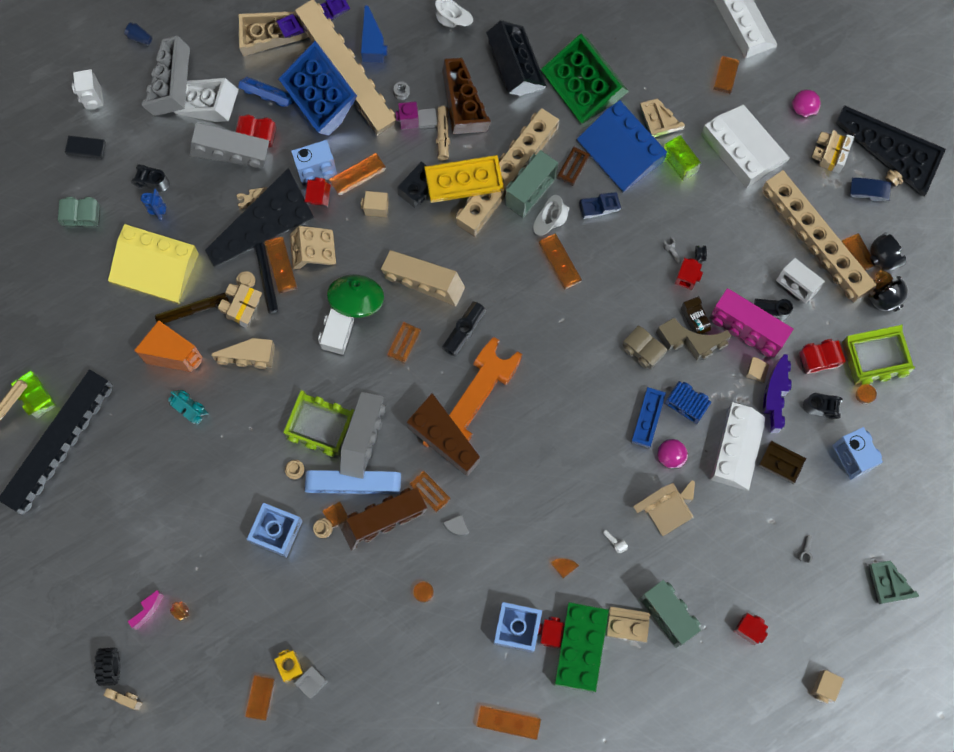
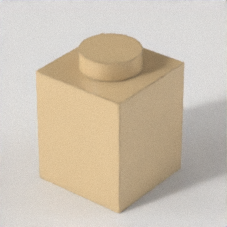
M366 191L365 198L362 197L361 209H364L365 216L387 217L388 193Z
M822 670L819 672L811 694L817 696L816 700L825 704L836 702L844 678L827 670Z

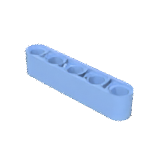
M310 470L305 472L304 491L308 493L400 494L401 473L365 471L364 478L361 479L342 475L340 471Z

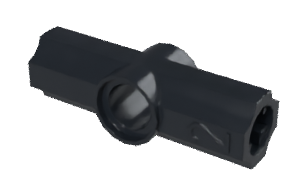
M473 301L462 318L457 321L456 327L443 344L442 349L451 356L456 357L467 339L472 336L474 329L487 309L480 303ZM467 326L469 330L462 332L460 327Z

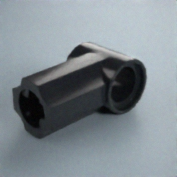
M787 299L779 301L754 300V305L780 321L786 320L793 310V304ZM779 307L786 308L787 312H780Z

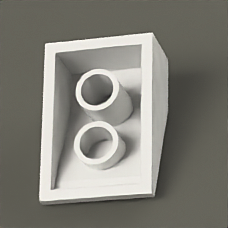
M226 78L187 81L185 109L175 111L174 113L212 122L229 121L239 89Z

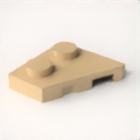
M654 99L640 103L639 107L647 129L653 137L684 129V123L682 121L679 122L673 116V113L664 107L660 100Z

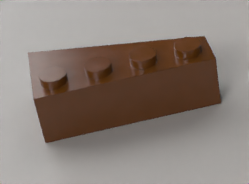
M463 58L444 59L442 72L452 134L488 132L491 123L490 118L486 115L485 107L478 97L477 89L471 81V76Z
M431 393L407 421V427L468 477L480 463V456L434 394Z
M416 487L412 490L410 488L404 489L396 497L389 496L383 499L381 504L376 505L374 503L367 506L365 511L361 513L356 511L349 514L341 531L351 551L358 548L357 544L364 540L368 543L374 540L373 538L378 536L379 532L385 534L396 527V523L403 525L424 514L427 506L418 488Z

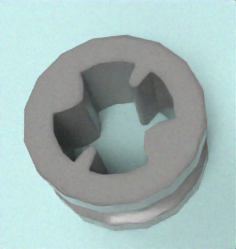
M397 82L394 85L393 94L395 98L404 100L409 96V86L407 83ZM402 88L403 90L404 88L405 92L403 94L401 92L398 93V89Z

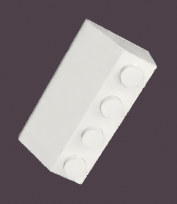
M715 0L745 59L777 47V43L754 0Z
M734 402L729 406L711 481L749 491L766 417L752 407Z

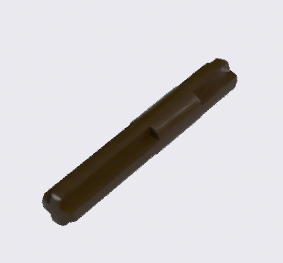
M221 293L155 315L156 323L161 321L165 324L217 307L222 299L229 302L228 296L225 293Z

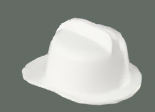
M453 0L435 1L437 9L436 18L442 25L456 27L457 25L468 26L472 24V15Z
M551 196L538 214L533 225L536 235H545L552 228L562 226L566 222L569 207L563 204L560 196Z

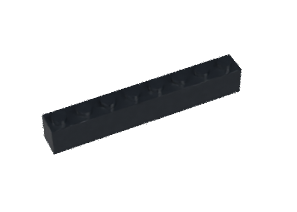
M90 369L1 493V503L21 515L30 510L33 504L32 501L42 493L46 481L53 477L58 464L65 460L67 451L77 443L81 431L88 427L93 414L100 410L102 401L111 394L113 385L107 379Z

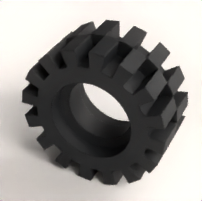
M116 647L99 648L96 651V662H94L96 683L98 686L116 685L120 674L119 651Z

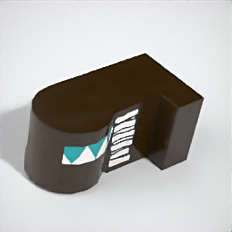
M699 296L683 302L681 310L692 332L703 334L711 331V325L701 305L702 302Z

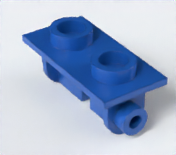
M154 189V193L142 194L141 201L150 215H157L161 221L162 215L166 213V204L163 202L157 189Z

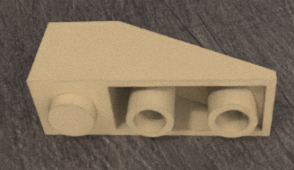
M252 338L212 353V357L221 365L236 363L235 365L240 367L254 365L255 368L266 369V367H272L275 345L273 340Z

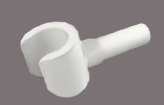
M607 530L603 532L611 541L617 553H623L627 550L628 546L624 540L617 542Z

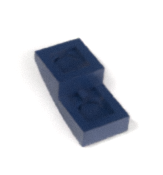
M852 178L850 195L851 198L890 201L892 184L876 179Z
M617 192L600 194L596 198L581 199L579 201L583 219L607 215L622 209Z

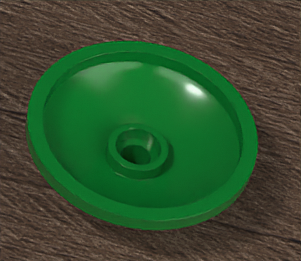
M353 274L333 281L327 291V300L336 312L344 316L360 318L370 316L382 307L384 292L381 286L371 278Z

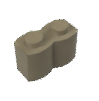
M639 325L623 341L624 351L630 356L634 355L639 359L638 363L644 368L652 369L667 353L666 347Z

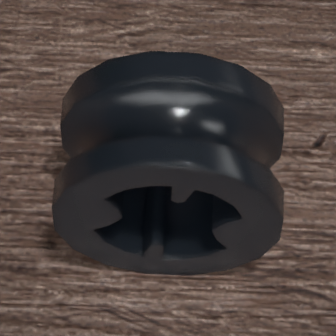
M696 245L695 260L706 262V245H703V247Z

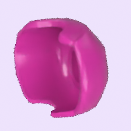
M811 90L798 92L792 101L793 110L806 118L811 115H817L821 108L820 97L815 91Z
M669 439L658 447L657 456L660 463L670 469L681 468L687 462L688 451L679 440Z

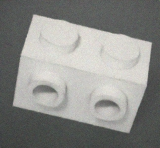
M92 69L73 72L74 83H72V89L74 94H77L79 103H82L85 109H96L104 106L102 88Z
M796 258L782 270L776 280L805 304L819 291L825 280Z
M331 309L324 319V325H326L324 332L321 331L318 338L321 348L344 355L353 327L354 317L344 316Z

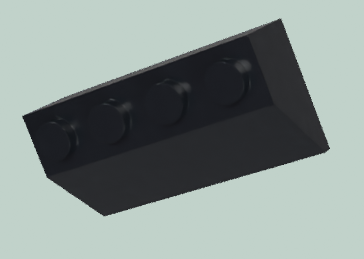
M500 20L486 32L494 58L500 68V74L503 76L506 89L510 94L522 96L547 87L524 26Z

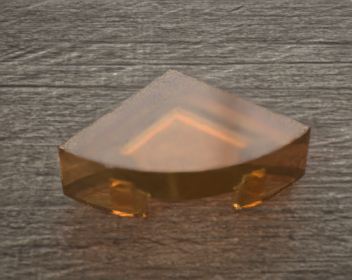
M881 269L876 274L877 278L873 281L876 283L875 287L878 290L892 281L893 277L890 273Z
M556 559L551 562L563 579L579 567L576 562L569 559Z

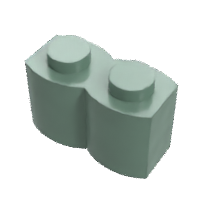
M65 197V199L59 200L57 220L62 226H98L100 205L92 197H85L80 200L74 197Z

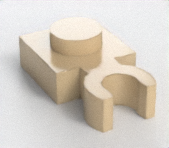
M267 187L249 190L250 195L237 194L238 200H244L243 203H238L239 209H245L248 205H251Z
M107 688L103 695L133 710H139L142 702L137 700L138 696L127 692L125 695Z

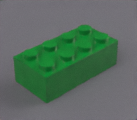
M570 602L567 604L554 686L591 693L596 692L608 609Z

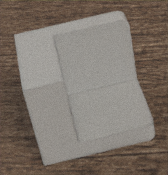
M311 666L294 684L311 699L328 681L315 667Z

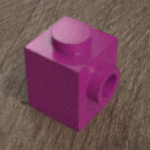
M417 102L398 103L399 110L396 111L397 122L400 121L401 130L419 128Z

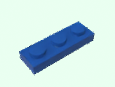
M249 77L239 81L238 88L243 89L245 93L256 94L263 100H272L283 107L289 106L294 102L291 95L284 90Z
M647 387L631 443L647 448L651 447L666 395L665 392Z

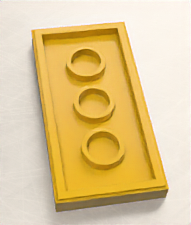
M498 155L425 167L431 203L504 191Z

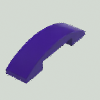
M326 0L325 3L320 4L324 10L323 14L327 19L330 18L331 21L350 10L346 0ZM293 14L277 21L284 38L306 33Z

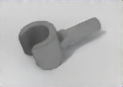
M670 237L671 244H667L664 240V249L672 253L678 264L681 260L674 248L675 239Z
M807 535L803 552L798 555L799 560L802 561L803 555L807 554V563L812 561V554L809 552L812 539L810 535Z

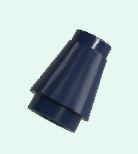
M130 22L124 31L127 39L147 46L152 42L153 37L137 23L133 24Z

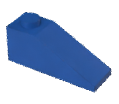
M365 6L361 46L362 62L384 63V56L388 54V46L384 45V38L369 6Z

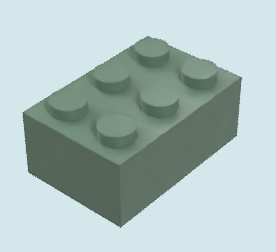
M541 150L537 155L533 154L527 167L521 168L517 174V179L514 182L511 181L506 187V206L522 218H524L557 176L558 162Z
M662 580L639 599L675 648L699 633L701 631L699 628L701 624L694 615L690 616L687 612L688 607L681 598L678 600L675 596L673 586L669 582L666 583Z

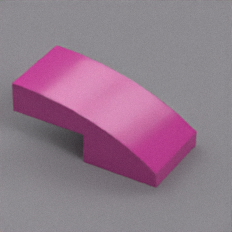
M157 590L140 602L144 610L127 621L131 628L137 630L150 619L164 597L161 592Z

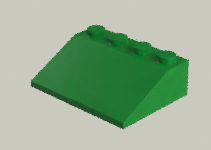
M582 33L540 69L581 124L609 108L629 92L594 45Z

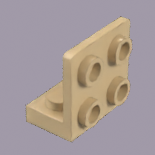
M298 226L290 234L293 269H301L307 263L336 264L333 230Z
M674 483L662 487L633 506L637 513L645 510L646 513L650 514L662 536L693 518L691 511Z

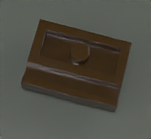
M771 440L758 467L794 484L807 458Z

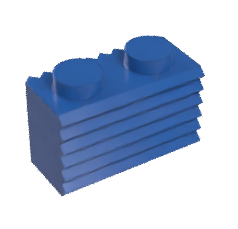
M678 381L664 404L695 424H698L711 401L704 393L699 392L698 394L692 390V386L688 383Z

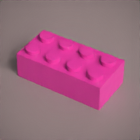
M728 288L709 317L716 326L724 327L732 336L740 337L747 345L758 348L763 355L772 358L781 350L794 330Z

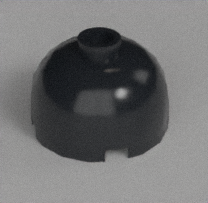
M887 232L874 240L870 248L871 257L869 258L875 267L878 266L883 270L892 271L906 264L905 255L901 257L900 254L902 248L891 234L887 235Z
M897 276V280L894 282L892 279L883 282L872 290L875 294L868 295L869 300L877 309L881 311L893 310L896 312L903 308V303L908 297V288L901 276Z

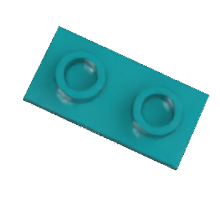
M177 390L170 392L173 394L168 399L170 406L179 413L187 409L183 416L193 424L196 423L198 425L202 421L201 416L209 414L204 409L205 407L201 403L193 401L186 391Z

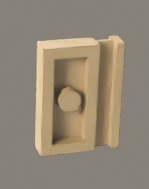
M610 607L606 637L647 642L650 613Z

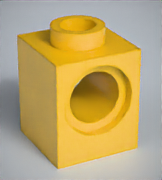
M284 650L278 653L279 657L274 659L283 682H290L304 674L295 651ZM292 659L294 666L291 670L286 671L284 663L286 660Z

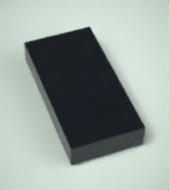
M68 136L65 153L66 155L102 159L106 142L103 139Z

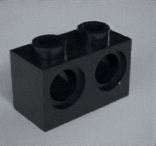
M422 161L397 187L398 195L414 208L418 204H422L429 193L427 181L421 180L426 177L425 167L427 166ZM412 190L417 191L416 194H410L409 192Z

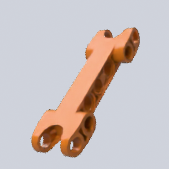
M493 337L477 356L473 365L480 370L449 415L468 441H470L473 433L466 430V428L497 382L499 381L504 385L508 384L523 356L522 353L517 351L509 359L497 357L495 352L500 340L496 337ZM423 441V445L428 448L429 445Z

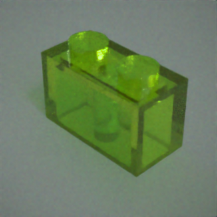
M681 135L665 143L666 159L682 181L698 173L701 162Z
M32 371L19 378L27 383V388L18 400L23 401L25 405L22 407L29 416L32 414L38 419L57 406L39 378Z

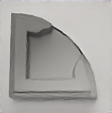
M462 515L444 522L446 529L454 534L461 536L469 534Z

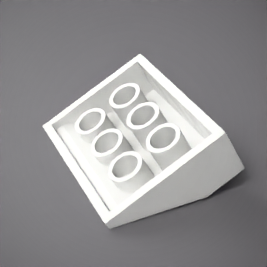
M744 105L717 116L705 124L702 137L746 189L789 160L788 155Z

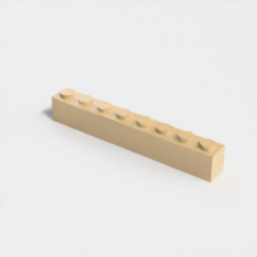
M310 0L295 10V18L311 41H317L357 94L354 104L375 135L378 136L395 124L396 115L391 108H387L385 98L381 93H377L372 79L366 77L363 66L360 63L357 64L353 51L350 48H346L342 35L340 33L337 34L333 29L334 24L330 18L327 19L325 17L322 6L319 3L316 4L314 0Z

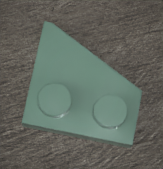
M891 561L869 565L879 604L919 597L918 593L908 585L906 578L897 571L896 566Z

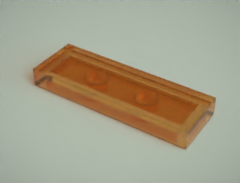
M375 153L329 179L337 194L341 196L385 171L386 167L378 154Z
M556 233L539 241L543 252L565 290L582 282L580 275Z
M279 237L265 241L279 294L296 290L297 285L284 238Z
M481 706L477 727L537 740L541 719Z

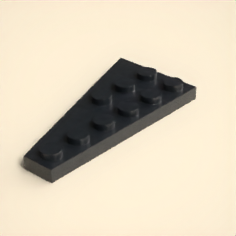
M844 105L836 124L849 135L854 136L856 141L892 171L896 170L899 172L904 181L925 197L946 149Z
M289 168L205 249L213 267L255 248L256 244L265 243L314 219Z

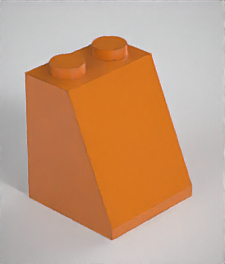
M161 321L155 324L134 350L146 364L187 372L198 368L203 358L192 343Z

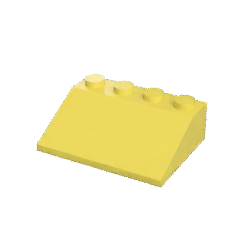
M124 224L117 240L108 282L179 304L199 253L194 245Z

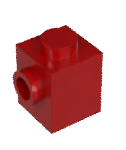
M315 177L314 180H308L305 202L311 205L328 207L331 184L325 182L326 179Z
M684 258L675 284L693 290L696 281L700 282L703 271H700L702 264L698 263L695 259Z
M746 613L733 632L751 644L756 645L759 642H764L768 635L766 630L769 626L764 624L765 620L761 617Z
M549 617L548 620L544 619L543 624L540 623L538 636H541L540 645L560 649L565 624L560 622V618Z

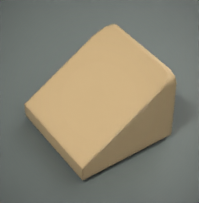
M752 357L746 378L764 383L769 364L756 357Z
M692 480L680 494L684 502L688 504L691 503L694 497L695 482Z

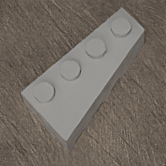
M179 36L163 39L156 58L158 63L151 73L153 79L151 85H148L146 89L148 95L141 105L153 116L185 109L190 47Z
M196 122L191 142L190 157L244 164L252 167H264L269 140Z
M361 392L341 448L340 474L364 478L367 463L371 457L372 446L376 442V432L381 426L382 419L380 417L384 416L386 405L383 404L384 396Z

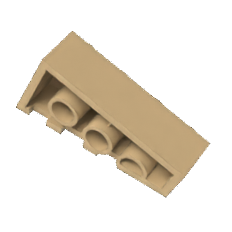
M295 11L239 14V47L243 56L309 37L306 33L284 38L277 21L291 14L295 16Z
M392 250L389 251L381 268L387 280L391 282L396 281L455 307L465 289L457 271Z

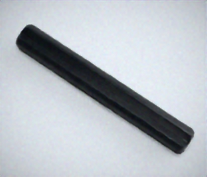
M264 243L256 244L255 250L267 310L270 314L278 312V306L266 247Z

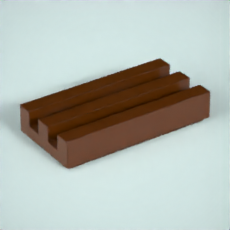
M573 147L557 175V179H562L563 182H568L571 186H574L590 154ZM575 152L578 153L567 175H563ZM581 156H584L581 164L579 165L577 171L571 179L570 176L573 173L576 165L578 164Z

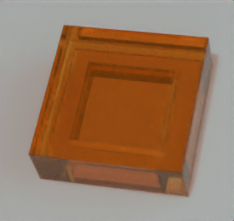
M341 502L323 510L324 515L332 523L333 528L344 523L348 516Z

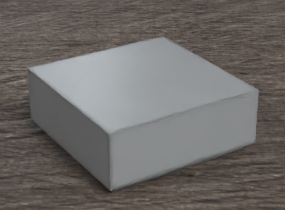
M435 108L417 110L419 129L437 127Z

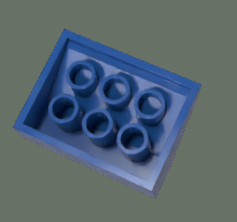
M314 41L279 78V81L320 134L329 136L343 122L357 98V94L317 41Z
M620 100L608 108L576 139L622 192H625L661 165L667 155V151Z

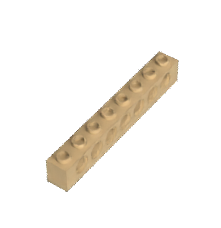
M542 108L538 113L535 112L532 115L530 124L522 128L519 138L512 141L509 151L503 153L499 159L504 191L469 197L465 208H461L456 214L457 226L474 237L477 235L505 198L507 185L517 179V174L521 168L527 167L533 154L537 155L559 127L558 118ZM535 129H541L542 131L536 132ZM529 142L532 145L527 146L524 143ZM520 156L521 159H515L513 157ZM509 169L511 172L505 173L503 170ZM486 196V197H489L490 199L487 200V201H484V200H482L481 198ZM476 210L479 214L473 215L470 212Z
M783 170L767 180L762 188L765 197L774 203L775 209L782 213L786 218L787 224L797 232L799 239L807 244L811 254L819 259L821 266L825 270H828L832 275L833 281L844 290L845 296L854 303L871 292L876 283ZM779 193H784L786 197L781 196ZM791 206L795 207L797 211L792 210ZM802 221L808 222L809 225L803 224ZM813 235H818L820 239H816ZM825 249H829L832 254L827 253ZM837 263H840L843 268H839ZM848 278L854 279L855 283L850 282Z

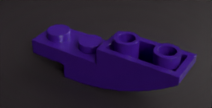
M784 354L775 365L764 391L762 414H770V433H779L785 426V416H782L785 401L784 397L781 396H785L792 387V381L788 377V372L791 370V361H788V354Z

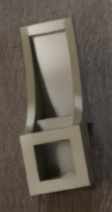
M675 318L659 326L656 334L668 351L673 348L675 350L679 349L685 342L696 360L708 358L713 354L712 351L717 348L719 350L723 349L729 344L728 341L731 338L728 330L714 335L694 333L684 328Z

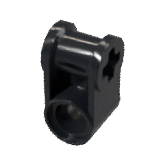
M141 164L136 166V175L131 180L133 185L143 189H157L158 192L166 191L169 188L170 182L162 170Z
M813 393L804 400L803 409L809 414L824 416L829 419L841 418L839 413L840 403L843 402V398ZM811 400L817 403V407L811 404Z

